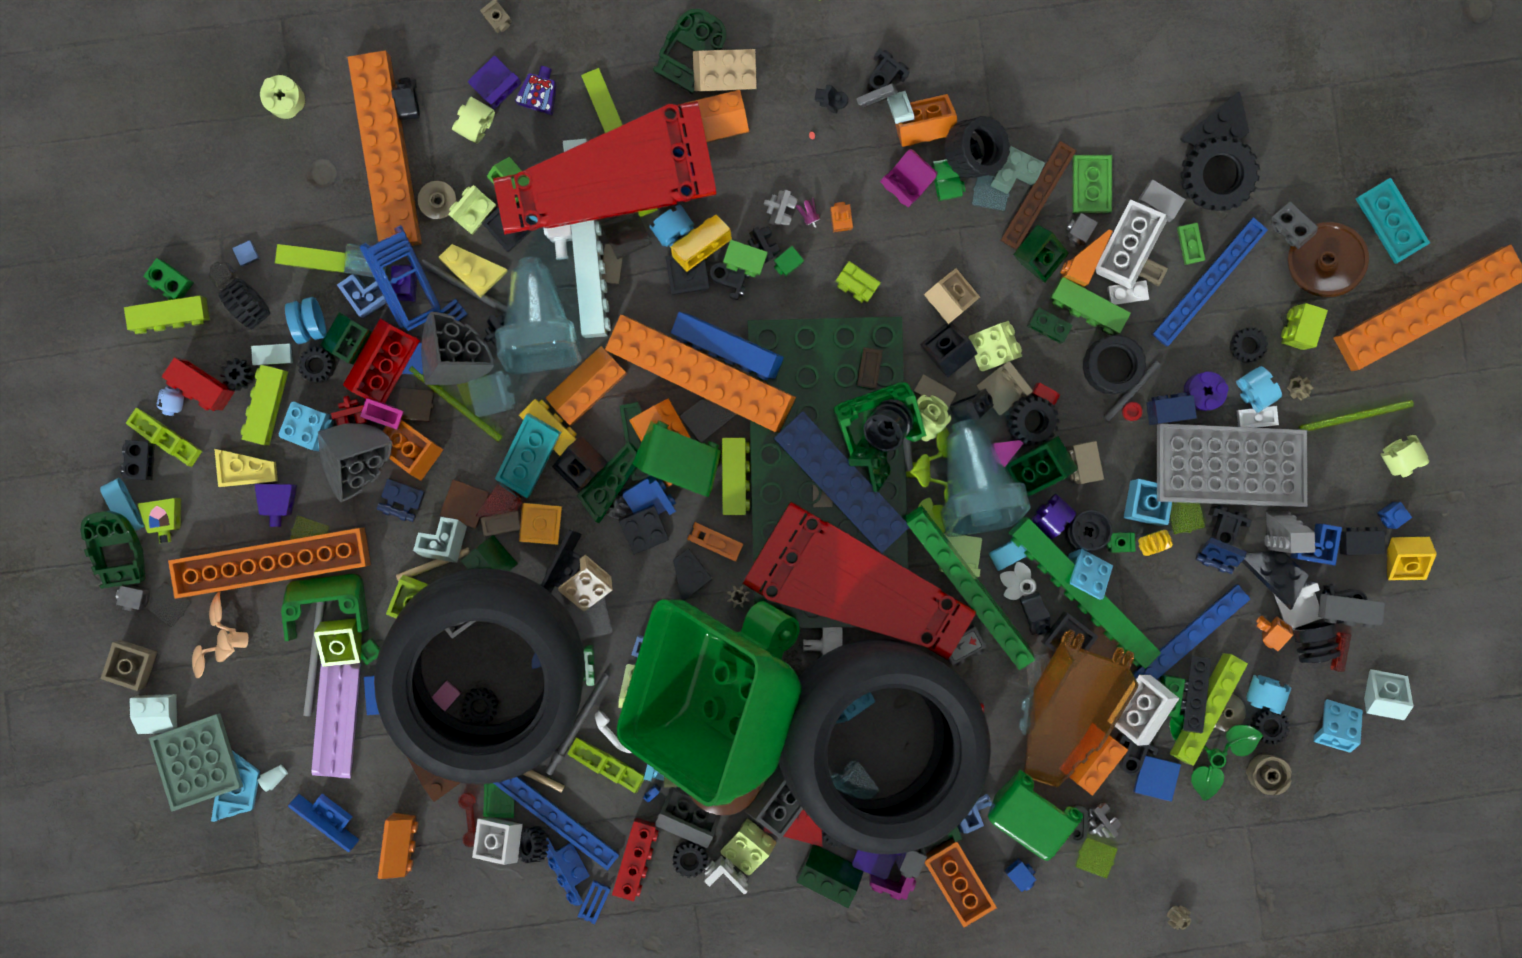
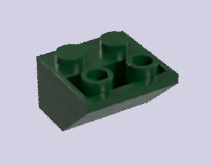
M339 312L320 346L345 362L354 365L373 331Z

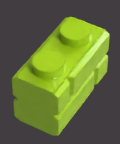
M850 261L835 281L838 283L837 287L844 292L850 291L854 294L853 298L860 303H863V301L867 303L881 283Z

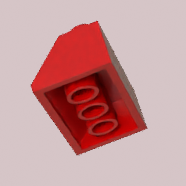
M380 318L343 386L365 399L368 398L385 403L420 340Z

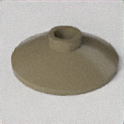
M431 181L425 184L418 194L420 210L431 219H443L449 216L448 214L451 212L449 209L456 202L454 190L450 185L442 181ZM441 198L442 202L437 205L435 200Z
M1234 694L1231 695L1215 728L1221 731H1228L1231 727L1243 723L1246 709L1239 697ZM1227 710H1231L1230 716H1226Z

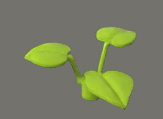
M945 427L937 434L938 454L931 457L923 454L917 462H913V469L906 472V477L917 478L923 487H927L930 481L944 485L946 488L944 490L945 502L950 513L953 514L958 500V489L955 482L949 481L947 483L933 479L930 474V461L942 455L944 458H947L951 451V438L948 429Z

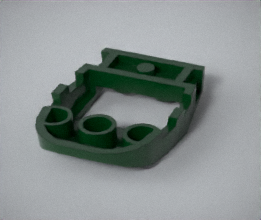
M690 9L683 13L677 20V24L671 31L669 30L664 45L659 52L660 58L657 66L653 68L654 73L661 75L687 90L690 94H693L695 92L694 71L668 55L676 41L694 51L722 50L726 40V29L722 21L702 9Z
M101 511L87 515L81 522V537L86 543L85 555L90 557L93 564L91 569L94 575L99 574L102 584L99 585L100 588L129 585L144 581L146 576L143 548L130 521L123 515L113 511ZM129 542L135 558L133 563L107 567L101 547Z

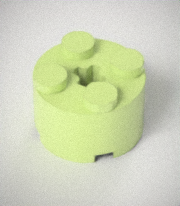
M276 75L264 80L260 91V98L263 106L279 118L289 119L296 116L303 109L305 95L299 85L292 79L283 75Z
M470 97L466 106L462 105L458 110L457 115L460 117L454 123L452 130L478 144L485 136L484 131L486 128L491 126L495 112L491 107Z
M922 395L917 400V404L927 436L921 439L929 441L936 438L937 434L947 426L951 420V414L948 415L947 405L938 397L932 395L925 397L926 395Z
M1416 435L1407 436L1409 440L1406 441L1399 439L1383 449L1384 453L1380 455L1392 475L1407 477L1413 473V469L1429 463L1428 455Z

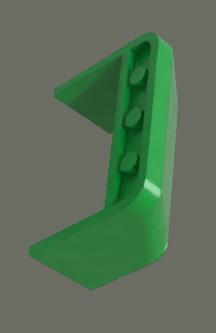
M346 574L290 582L286 586L281 609L285 641L297 638L295 620L301 616V604L338 600L342 612L346 614L356 613L358 632L368 630L364 584L361 576L358 574Z

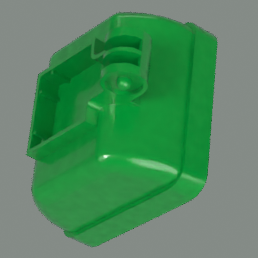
M662 599L658 601L651 612L619 716L617 737L621 745L698 802L708 807L729 804L735 798L756 789L775 772L801 696L802 686L797 674L790 665L781 660L784 651L788 650L796 642L800 630L799 622L794 617L785 614L782 610L776 609L772 604L762 601L752 606L746 615L741 632H736L683 600Z

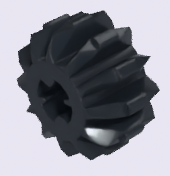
M234 358L233 362L227 361L228 367H221L225 373L220 374V377L226 378L222 383L224 385L229 384L228 389L233 390L235 388L236 391H241L242 387L244 389L248 388L247 382L253 383L250 376H254L255 373L249 372L252 369V365H246V360L240 361L238 358ZM240 372V376L235 377V374Z

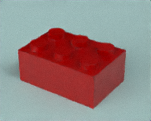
M174 357L162 375V378L167 380L166 384L168 386L182 390V395L188 399L199 401L198 405L205 410L223 411L235 392L228 389V386L193 363Z

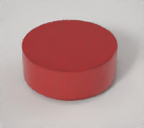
M1137 402L1126 403L1122 408V415L1128 421H1136L1142 415V407Z

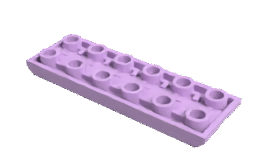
M321 663L312 775L351 778L361 664L359 663L323 667Z

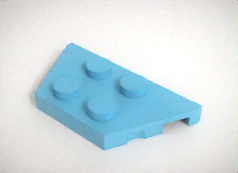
M234 751L232 752L243 787L215 797L211 817L212 822L251 811L255 806L258 788L257 779H259L260 770Z

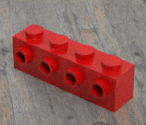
M635 817L612 892L613 896L634 901L635 896H640L643 886L639 884L640 879L646 876L648 869L645 866L646 859L650 860L653 853V848H650L651 842H656L659 830H656L655 823Z

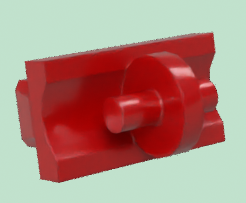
M344 396V402L338 403L339 409L346 408V410L331 413V417L336 419L337 425L350 424L349 416L353 415L358 424L368 422V419L360 417L364 405L353 408L354 405L359 403L357 399L351 400L349 396Z

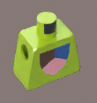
M181 498L139 503L138 507L146 532H158L159 543L172 542L170 530L180 529Z

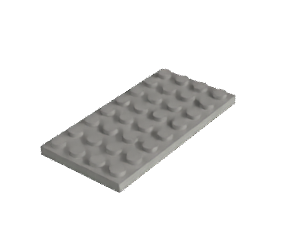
M1157 424V502L1308 507L1307 430Z

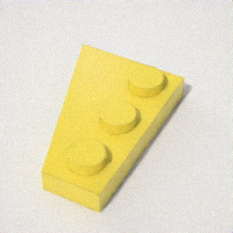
M453 244L439 256V260L480 298L508 272L507 269Z
M214 449L218 487L278 481L276 462Z

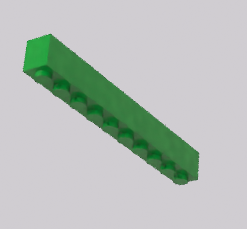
M921 505L906 516L907 525L970 607L976 611V615L1016 667L1021 670L1035 661L1031 647L925 508Z
M1024 516L1011 529L1009 534L1012 538L1010 540L1018 548L1021 545L1026 550L1024 554L1031 561L1035 559L1039 563L1037 565L1039 570L1044 574L1048 573L1052 577L1050 579L1051 582L1058 588L1061 586L1065 590L1063 594L1071 601L1074 599L1078 603L1076 607L1083 614L1088 613L1092 617L1090 621L1097 628L1101 626L1105 630L1103 634L1110 641L1114 639L1118 643L1116 647L1123 654L1127 652L1131 656L1129 660L1137 668L1141 666L1146 669L1161 654L1149 639L1105 595L1103 599L1099 600L1070 584L1075 564L1029 518Z

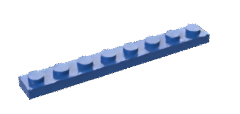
M1254 217L1251 218L1152 335L1166 347L1169 346L1268 229Z
M1238 584L1233 586L1159 650L1161 654L1146 669L1140 666L1120 684L1129 692L1139 675H1151L1157 680L1250 600L1248 595Z
M519 776L493 783L607 871L619 857L617 851Z

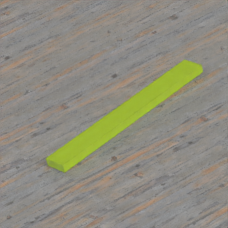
M597 68L581 75L605 133L622 126L600 69ZM650 209L638 213L641 218L658 211V209Z

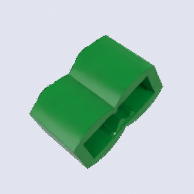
M947 159L934 161L931 164L938 174L934 179L938 202L960 198L963 196V192H965L964 181H960L959 175L952 170Z

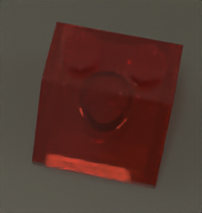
M497 484L475 516L481 518L516 511L522 503L520 501L522 496L504 484Z

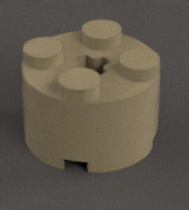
M1262 753L1257 755L1250 761L1246 769L1251 785L1264 794L1280 795L1291 785L1292 772L1287 762L1273 754Z

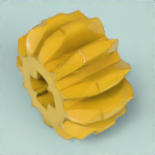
M1167 530L1148 534L1138 540L1139 548L1145 556L1164 551L1173 545L1172 538Z

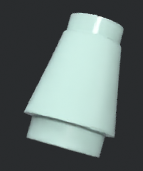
M279 765L261 774L257 781L263 790L267 792L268 790H273L288 772L283 765Z

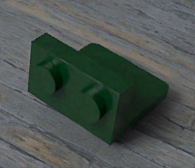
M866 438L860 440L848 459L849 465L868 466L873 491L879 492L891 473V466L887 462V451L874 448Z

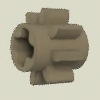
M1299 375L1297 378L1290 380L1291 382L1287 389L1290 391L1289 395L1293 399L1298 397L1302 401V399L1310 397L1311 390L1314 388L1307 377L1303 379Z
M733 585L734 591H727L731 595L727 602L733 601V608L737 604H740L743 608V602L750 601L746 598V595L750 592H744L743 585L740 589ZM735 592L743 593L744 596H742L741 601H738V599L734 600Z
M1181 905L1179 907L1174 906L1167 913V917L1170 919L1167 923L1174 929L1179 930L1180 928L1184 930L1191 923V918L1189 917L1191 912Z

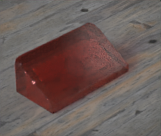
M1337 633L1335 642L1339 643V647L1334 649L1340 650L1341 656L1332 659L1330 667L1332 670L1338 672L1345 671L1351 634Z

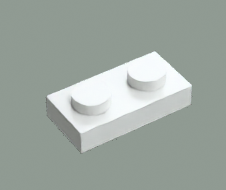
M1146 280L1135 282L1132 289L1123 285L1107 287L1109 302L1115 305L1149 300Z
M1277 406L1267 407L1259 413L1254 409L1237 410L1238 427L1257 428L1279 425Z

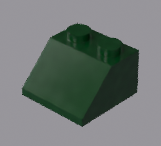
M1037 225L1013 255L1021 265L1042 282L1046 283L1069 253L1053 232Z
M494 535L461 560L468 570L488 568L510 572L518 565L517 561Z

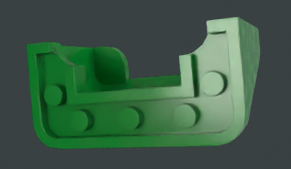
M897 383L842 402L834 407L850 456L860 440L865 439L863 426L866 420L883 400H899L911 410L914 424L905 437L907 440L915 442L927 436L915 394L908 383Z
M658 420L657 423L650 421L632 464L644 473L709 497L721 450L718 448L719 445L712 441H708V444L701 443L668 429L669 425Z
M1019 770L995 794L988 812V818L998 829L1041 859L1048 861L1055 856L1082 821L1083 813L1077 808L1070 806L1064 811L1058 809L1034 792L1032 777Z

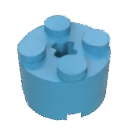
M681 205L675 206L677 210L674 212L671 209L666 211L654 221L655 225L649 226L662 246L671 247L675 241L679 240L678 238L683 235L686 236L694 229L693 221Z

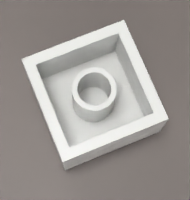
M492 817L477 819L472 858L503 865L517 863L523 824Z

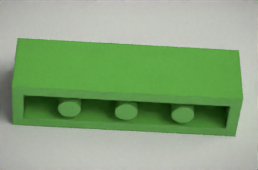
M1064 277L1059 279L1049 300L1053 301L1052 304L1060 309L1064 307L1070 310L1069 313L1071 315L1087 319L1086 323L1094 327L1098 325L1104 328L1103 332L1108 335L1120 334L1131 314Z

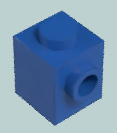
M1391 502L1377 512L1383 525L1391 529L1399 528L1412 518L1401 502Z
M1019 858L1005 869L1006 874L1021 892L1027 891L1034 886L1036 878L1033 874L1036 872L1029 864L1024 865Z

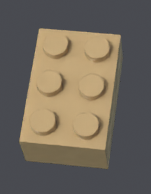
M755 49L693 51L694 91L756 89Z

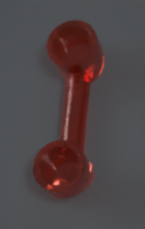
M464 793L458 798L459 806L466 810L468 832L463 835L462 841L467 847L474 846L476 834L473 811L476 799L470 793Z

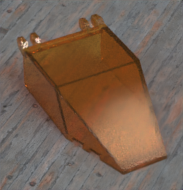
M1067 630L1063 635L1060 645L1034 687L1024 773L1030 775L1033 780L1057 788L1075 772L1074 769L1080 763L1084 764L1088 760L1087 757L1091 753L1097 752L1102 748L1139 686L1130 670L1134 659L1133 652L1128 651L1124 655V649L1118 647L1113 654V660L1081 649L1085 639L1084 634L1081 633L1076 636L1072 646L1070 644L1075 634L1072 630Z

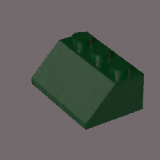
M813 844L796 876V881L814 892L849 908L857 893L864 871L854 868L852 862Z

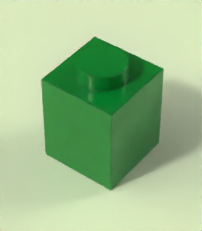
M791 246L774 260V269L780 276L783 274L787 277L801 266L804 260L794 247Z

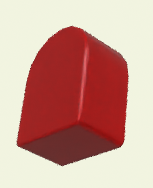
M1036 383L1032 389L1033 392L1030 393L1035 397L1048 400L1054 406L1060 397L1058 392L1042 383Z

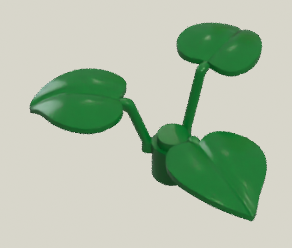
M1183 714L1179 718L1171 717L1169 721V729L1175 741L1183 729ZM1235 725L1226 732V739L1229 743L1225 745L1224 751L1220 749L1210 750L1206 745L1204 746L1211 764L1209 768L1206 766L1197 767L1191 775L1192 785L1202 800L1206 801L1213 797L1223 785L1224 774L1220 768L1226 764L1225 756H1227L1229 746L1235 755L1247 756L1255 750L1260 739L1263 737L1261 732L1248 725Z

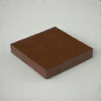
M453 479L440 516L457 519L463 524L476 529L490 492Z

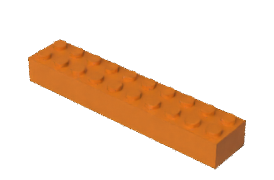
M386 50L349 56L348 63L378 242L396 234L394 228L401 225L411 246L421 245L422 241L402 121L398 118L395 99L392 98L391 93L395 85L391 56Z
M1512 245L1501 247L1335 336L1334 340L1350 370H1360L1522 283V263Z
M620 315L605 348L606 351L774 432L780 433L796 399L795 396L628 316Z
M365 527L168 561L175 599L371 565Z

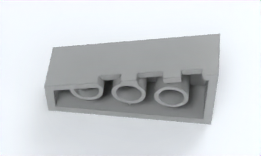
M1290 511L1266 512L1267 535H1265L1264 541L1267 550L1287 553L1315 552V532L1308 526L1303 525L1302 521H1296L1297 517L1291 515Z

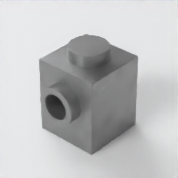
M1081 213L1077 216L1076 220L1072 219L1066 228L1069 230L1066 236L1070 238L1069 240L1072 243L1084 245L1098 222Z
M122 585L116 592V605L123 606L122 609L127 611L145 609L150 590L132 585Z

